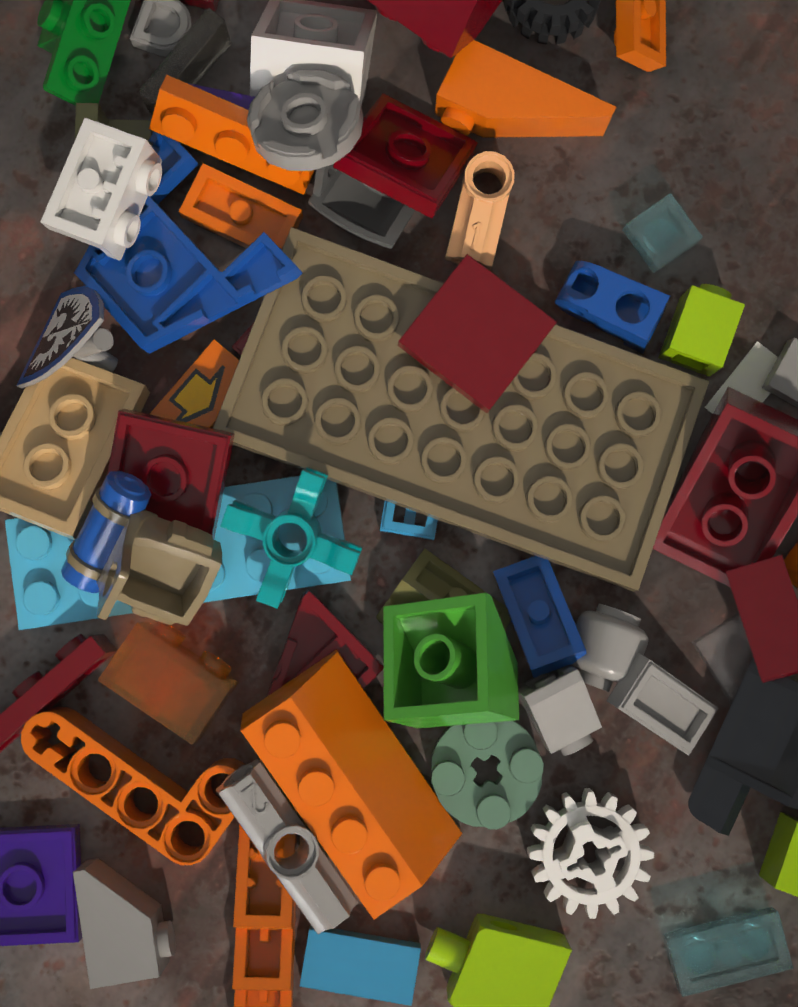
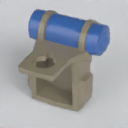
M110 471L102 486L96 490L92 498L93 505L76 540L71 543L66 552V560L61 569L63 578L80 590L91 593L99 592L97 617L103 620H107L115 602L118 600L130 605L132 612L141 617H148L168 625L179 623L188 626L208 596L221 567L222 549L220 542L214 540L213 535L177 520L170 522L146 510L151 497L149 487L131 474L123 471Z

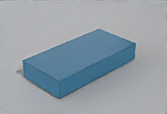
M310 925L299 987L412 1006L421 943L336 928L317 934Z

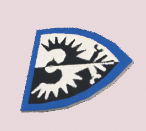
M81 286L60 294L16 385L17 387H28L48 378L72 357L110 372L115 370L118 359L107 352L113 346V336L107 329H98L104 321V304L98 292L87 286Z

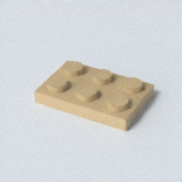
M71 358L48 378L25 387L0 436V511L76 540L93 505L92 498L96 490L102 486L108 473L118 411L128 409L141 412L150 394L146 385Z

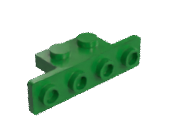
M131 0L44 1L37 20L38 26L42 27L37 46L52 53L43 82V89L46 92L75 106L76 103H99Z

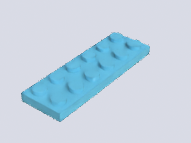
M300 476L224 487L214 539L220 542L222 564L203 603L258 595L271 561L264 551L262 540L220 527L227 505L237 500L268 514L278 516L281 512L290 508ZM327 479L314 516L320 524L321 533L345 540L338 485L336 482ZM19 518L5 520L19 630L99 619L97 617L99 592L91 593L80 590L68 583L61 573L66 560V552L74 540ZM284 523L280 526L279 539L286 548L297 551L306 547L307 536L299 525ZM309 558L303 564L295 566L287 590L351 581V575ZM117 600L108 617L133 614L130 605Z

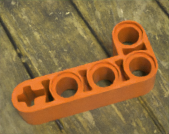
M56 707L36 714L25 723L22 729L21 744L24 752L31 760L169 860L179 865H193L201 862L234 819V815L224 801L213 793L211 780L215 774L226 773L230 775L242 765H245L235 758H223L215 761L199 776L188 792L71 708ZM57 723L60 727L57 737L62 742L52 746L48 742L52 733L46 727ZM85 742V746L78 751L73 747L76 744ZM92 754L105 756L110 762L111 776L109 781L95 779L90 773L89 759ZM137 787L148 788L156 795L158 800L156 813L146 814L135 806L133 798ZM183 821L197 823L205 834L204 844L200 846L185 844L179 835V824Z

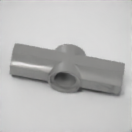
M256 759L251 763L242 765L227 776L225 781L216 788L217 793L315 932L320 934L325 930L337 927L350 916L352 909L358 904V901L318 845L315 836L304 825L260 760ZM287 834L300 835V845L292 856L288 858L274 857L275 846L281 837Z

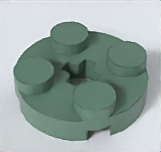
M516 721L448 726L436 741L432 751L431 782L439 802L454 818L473 827L497 830L504 827L507 823L520 818L533 805L542 785L544 763L535 741ZM491 755L497 757L499 762L496 765V769L501 774L495 782L488 779L483 784L475 782L474 778L477 772L471 766L472 762L477 757L483 761L489 759Z

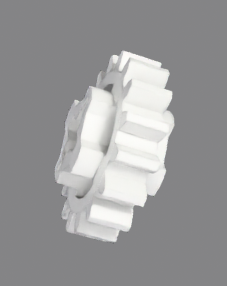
M584 788L582 802L577 803L565 792L561 794L564 808L557 812L553 807L546 804L542 809L549 819L546 826L532 824L531 826L532 833L541 840V843L527 847V854L530 859L542 861L531 873L535 882L550 880L544 889V894L550 902L563 895V908L566 913L572 915L580 903L584 905L589 918L596 919L598 905L606 904L608 909L615 915L619 913L618 897L624 895L634 902L638 899L635 890L631 886L634 880L649 882L651 876L640 866V861L653 859L654 852L648 846L639 844V841L645 839L650 832L643 823L630 825L637 812L629 804L616 811L617 797L610 792L605 794L601 803L596 801L595 794L590 788ZM586 816L606 818L615 823L617 827L608 826L600 829L591 825ZM567 826L568 832L562 847L553 850L558 834ZM590 841L597 847L595 850L597 860L593 863H587L582 857L584 855L582 845ZM626 856L621 871L613 878L618 860ZM579 877L591 882L593 889L578 888L563 879L566 878L569 881Z

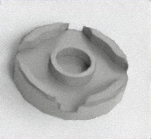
M298 70L286 74L287 81L280 82L276 86L271 81L262 87L250 103L247 123L256 151L269 164L288 171H313L332 165L350 153L361 137L363 125L361 103L358 95L356 96L351 91L350 84L341 76L323 70Z

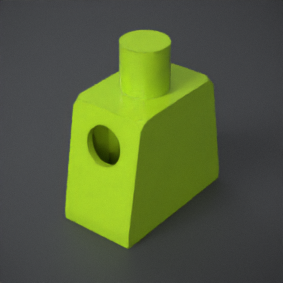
M477 914L466 938L437 926L427 947L425 960L452 971L446 988L448 1002L453 1007H549L572 950L565 935L559 932L486 914Z

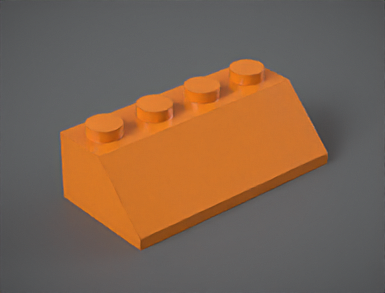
M337 650L242 713V734L373 920L421 888L462 835L452 816L441 805L430 784L388 723L384 721V717Z

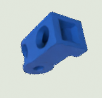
M576 261L554 302L567 314L581 321L594 324L596 328L623 340V345L643 354L666 310L670 295L596 264Z

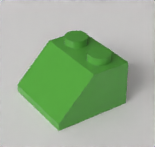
M478 593L383 606L384 721L418 729L519 720L518 663L490 594Z

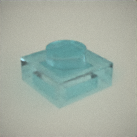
M671 193L626 223L622 229L653 273H656L688 251L703 238Z

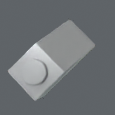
M568 665L518 685L519 699L544 747L550 754L558 750L562 752L563 756L575 753L593 742L590 733L602 728L584 680L577 668Z
M99 858L86 860L73 871L90 989L160 977L170 961L169 957L174 956L176 950L173 924L170 920L164 921L161 904Z

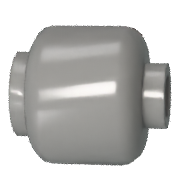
M598 604L596 611H585L580 614L576 627L587 654L570 665L580 669L584 683L609 692L613 682L618 683L627 676L637 654L639 653L644 656L649 638L647 633L639 628L640 618L603 604Z

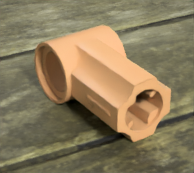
M485 151L475 155L469 161L462 181V189L445 260L459 265L466 254H468L488 270L492 269L509 194L514 184V169L511 162L504 155L494 151ZM483 172L492 173L500 180L502 189L493 194L482 193L475 187L473 178Z

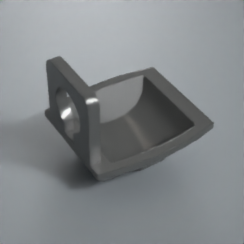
M333 164L316 169L313 194L308 200V204L345 230L365 240L392 249L415 210L333 168Z

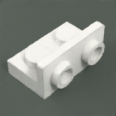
M84 118L40 222L49 230L100 248L108 257L120 261L126 248H130L138 237L141 225L139 216L147 197L152 196L159 187L162 177V159L146 139Z

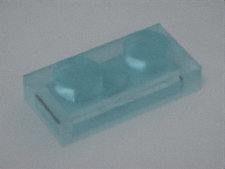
M772 906L663 934L677 990L682 997L794 969L779 912Z

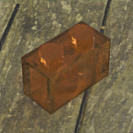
M148 621L138 622L98 681L193 745L203 737L238 685L237 681L228 676L232 667L206 650L203 651L201 656H198L183 646L182 643L186 636L171 625L158 621L154 625Z

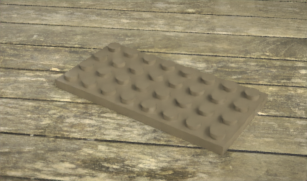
M291 227L282 251L303 274L296 280L264 295L213 429L235 433L233 445L301 470H305L306 467L329 474L327 479L537 557L547 559L633 592L639 591L709 381L555 325L491 410L485 413L398 347L400 338L444 283Z

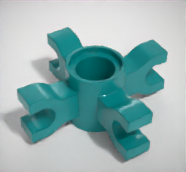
M306 467L305 470L303 469L290 508L284 510L278 516L268 514L237 500L227 505L220 527L262 540L264 551L271 560L256 598L257 602L278 609L286 595L295 566L303 564L309 558L344 573L353 574L363 547L321 533L320 524L314 516L329 474L310 467ZM294 523L305 531L307 545L304 549L290 550L281 543L279 528L282 524Z

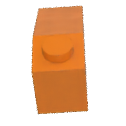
M473 40L456 54L436 94L435 115L441 117L444 125L464 135H469L472 132L483 138L603 136L616 106Z

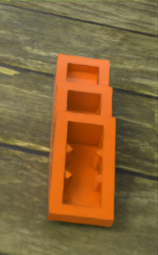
M239 824L233 927L236 928L232 989L235 990L234 1007H293L296 903L274 872L268 867L258 849ZM287 834L281 837L275 846L274 857L288 858L297 851V834Z

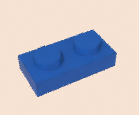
M533 556L493 571L533 678L573 664L587 654L549 560Z

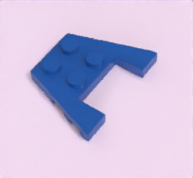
M154 131L148 141L162 159V177L157 191L152 196L147 197L139 216L141 225L135 243L130 248H126L120 261L108 257L100 248L89 245L74 272L85 286L99 293L106 310L137 345L149 354L296 280L303 274L265 232L221 272L159 206V203L199 164L178 141Z

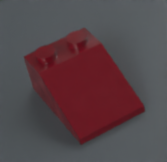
M727 387L669 500L653 549L729 587L730 583L726 571L772 558L798 515V419Z

